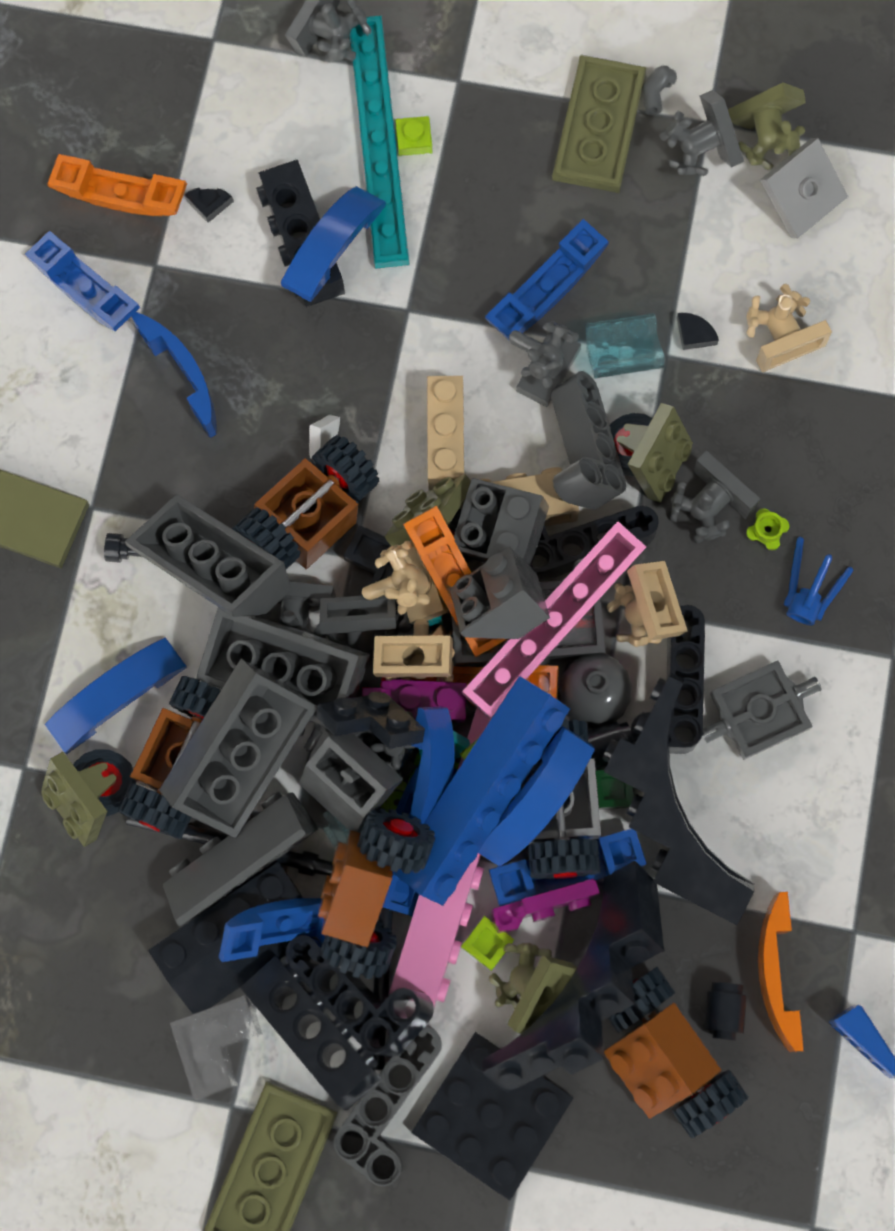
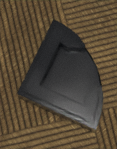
M195 188L184 194L186 201L207 223L234 202L233 197L228 192L219 188Z
M692 313L677 314L683 350L718 345L717 333L708 321Z

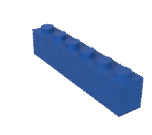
M519 676L424 822V824L430 827L429 830L434 831V837H436L425 868L423 870L420 869L418 873H414L411 870L410 874L403 873L401 869H398L397 872L393 871V874L419 895L444 906L447 899L456 890L458 882L469 865L476 859L478 851L485 840L498 825L505 809L519 792L525 778L533 766L540 760L545 747L563 724L570 708Z

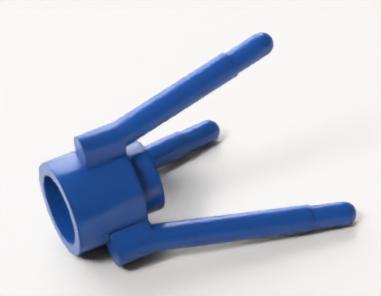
M798 537L794 550L788 594L783 605L788 607L786 613L788 617L799 623L813 626L816 620H822L825 610L853 573V568H846L822 602H820L822 596L818 591L832 561V555L827 554L811 588H801L800 592L796 593L804 539Z

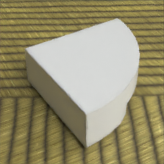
M328 415L310 425V459L333 436L338 435L340 417Z

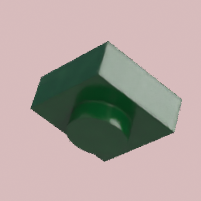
M596 770L599 810L629 808L634 799L633 787L605 773L604 770Z

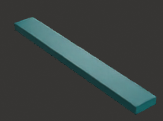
M382 16L366 17L367 24L371 28V34L366 36L361 25L358 24L351 29L350 40L351 49L356 53V58L353 60L366 189L367 192L386 202L385 208L371 224L375 269L410 264Z

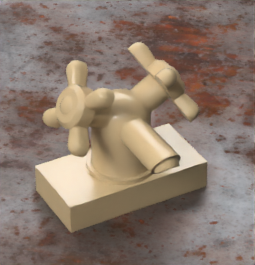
M783 284L780 287L783 294L776 298L777 306L769 311L759 310L760 296L756 295L752 298V306L746 315L747 324L749 325L747 336L754 338L755 328L758 327V324L768 326L774 339L773 342L761 346L756 359L762 373L825 347L832 333L826 320L801 330L792 313L795 310L800 317H804L806 310L803 306L807 307L810 304V299L802 297L796 291H791L788 284Z
M407 540L401 545L391 546L381 552V557L376 559L375 565L379 568L390 562L393 568L392 575L364 587L362 595L365 599L374 600L383 595L388 599H397L399 604L397 607L398 613L403 615L407 612L410 624L413 625L417 619H426L428 621L449 612L411 541Z
M665 561L634 565L627 570L632 586H623L621 583L615 584V600L607 604V610L614 612L620 605L625 606V617L632 624V634H616L618 642H629L634 647L645 646L648 643L659 644L663 638L676 637L687 632Z
M417 619L415 621L413 636H375L373 674L376 677H386V681L396 680V678L412 680L411 677L418 679L437 677L436 682H452L454 679L452 674L454 669L452 658L455 654L453 639L451 636H428L429 622L426 619Z

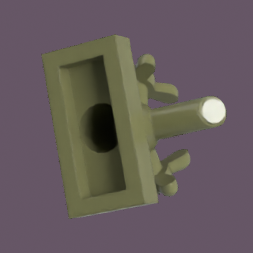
M783 82L728 109L732 124L747 129L756 127L758 142L753 148L742 141L739 142L740 150L745 153L752 166L762 165L766 170H771L774 165L764 158L768 150L774 149L775 154H782L785 150H788L790 156L800 147L799 136L804 134L805 128L797 126L795 130H791L790 122H782V114L806 103L803 89Z
M520 943L518 946L514 944L505 945L504 952L520 954L519 964L511 971L509 982H503L496 973H492L489 976L490 983L496 987L497 999L495 1000V1005L497 1007H502L504 1004H511L515 1010L507 1024L514 1032L520 1034L528 1029L552 1005L577 969L571 962L553 958L550 949L539 948L532 943ZM536 956H540L541 959H540V961H539V963H538V965H537V967H536V969H535V968H534L535 957H536Z

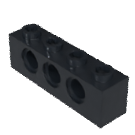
M298 159L258 172L262 186L256 187L262 207L269 206L272 213L271 216L267 217L273 237L280 235L283 243L282 246L278 247L284 267L291 264L298 250L320 220ZM285 202H294L291 207H281ZM297 231L306 232L305 235L301 237L291 236L293 233ZM337 262L330 269L329 280L312 302L303 298L306 307L345 294L343 278Z
M275 956L240 988L339 1107L347 1111L382 1079L374 1070V1067L379 1063L362 1046L357 1050L349 1040L352 1035L337 1018L333 1021L325 1012L327 1007L313 991H307L301 984L303 980L288 963L285 965ZM290 994H296L295 1004L290 1009L283 1010L285 998ZM314 1022H320L321 1028L319 1033L315 1037L308 1039L306 1037L307 1028ZM345 1050L344 1062L336 1068H331L330 1060L332 1055L337 1051Z

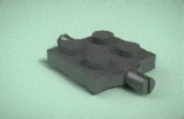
M777 660L711 691L710 695L719 711L720 721L703 728L702 736H705L704 740L706 743H710L727 734L734 741L743 760L748 759L813 727L804 710L803 698L822 691L820 683L815 685L818 682L815 676L795 685L786 676L781 664Z

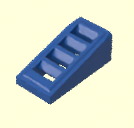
M851 1006L828 1021L839 1034L885 1076L895 1079V1056L862 1006Z

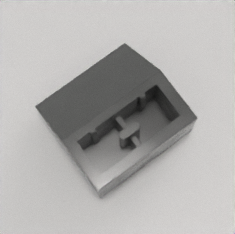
M472 478L455 531L454 541L461 554L486 563L494 554L501 553L511 546L531 567L549 505L542 495Z
M511 546L501 553L491 556L484 565L471 574L461 577L450 588L460 633L467 638L520 639L550 618L537 574Z
M354 733L339 736L332 734L327 737L306 764L299 784L349 831L352 830L360 833L370 811H378L403 778Z

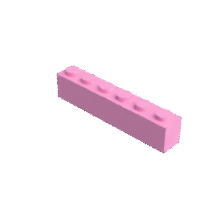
M617 522L545 600L550 618L520 639H510L462 691V694L491 719L517 678L521 676L527 679L638 558L646 546L623 525Z

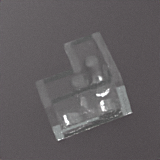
M247 996L239 997L170 1023L194 1100H201L238 1086L226 1048L263 1035L253 1003Z

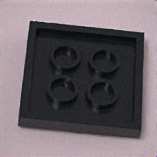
M475 1032L411 1133L511 1201L574 1098L542 1076L508 1093L504 1092L482 1073V1060L500 1050V1048Z

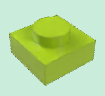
M429 116L396 119L399 156L433 153Z
M484 916L461 948L492 971L506 953L504 952L505 945L513 944L515 939L506 932L498 933L495 924Z

